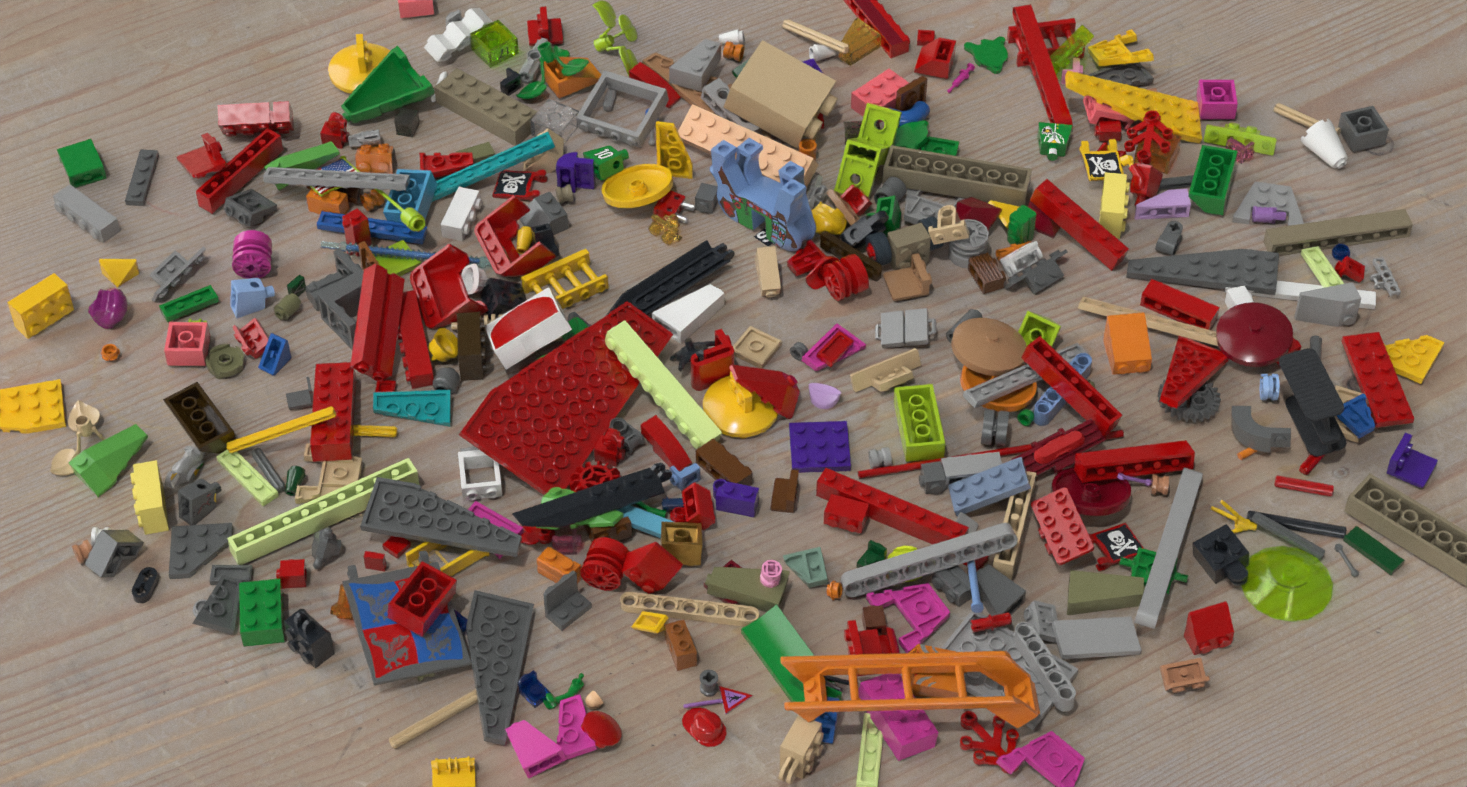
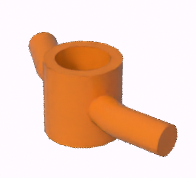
M815 138L814 140L803 139L800 141L799 152L816 160L817 144Z

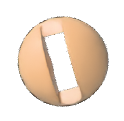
M595 691L590 692L585 699V703L590 709H597L603 704L602 699Z

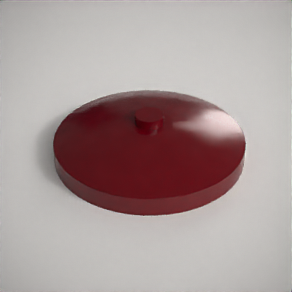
M1243 303L1230 308L1221 316L1216 328V341L1221 352L1235 363L1249 367H1263L1278 362L1283 355L1289 352L1293 342V328L1286 315L1277 308L1264 303Z
M1074 467L1058 473L1052 481L1051 493L1063 487L1067 488L1078 513L1082 515H1110L1123 510L1131 499V486L1126 479L1115 478L1082 483L1074 471Z

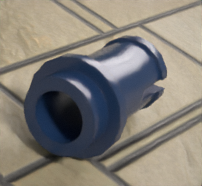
M668 496L662 498V510L669 512V510H673L676 507L684 508L683 498H668Z

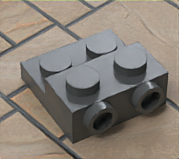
M253 189L227 197L224 211L228 216L237 218L240 224H245L249 227L263 222L264 215L275 212L277 209V204Z

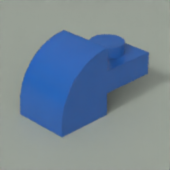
M827 697V701L840 700L839 698ZM824 712L815 718L814 721L822 723L821 732L824 735L821 742L833 744L838 712Z

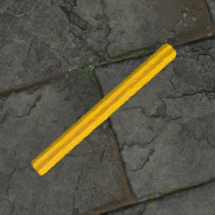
M331 406L227 443V450L229 453H234L335 418L336 411Z

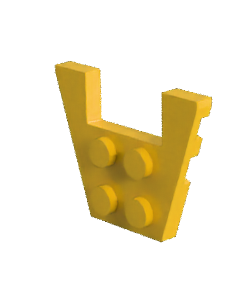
M1132 29L1126 31V35H1115L1114 40L1109 42L1103 40L1088 47V53L1098 66L1154 61L1153 53L1149 49L1130 52L1124 45L1137 41V35Z

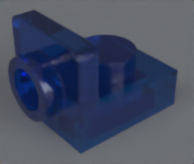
M534 670L529 674L523 675L518 681L519 693L534 708L542 704L543 700H547V693H551L537 679V673Z

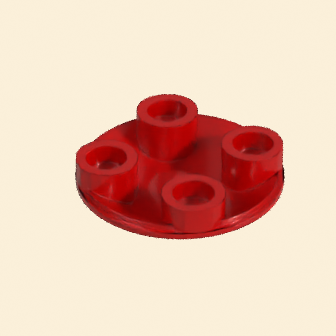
M591 711L585 715L581 729L595 741L597 747L613 746L620 741V726L610 715L601 711Z

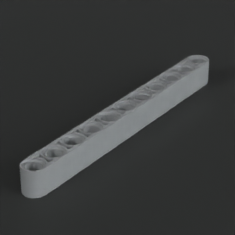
M1187 468L1183 469L1136 615V624L1155 629L1203 476L1201 472Z

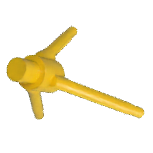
M1221 500L1220 503L1233 515L1211 506V510L1235 521V529L1232 530L1234 534L1243 530L1248 531V529L1256 530V523L1242 517L1225 501Z

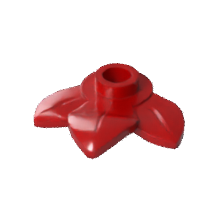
M520 524L525 531L520 535L524 544L534 545L538 542L548 544L555 537V531L552 529L528 527Z

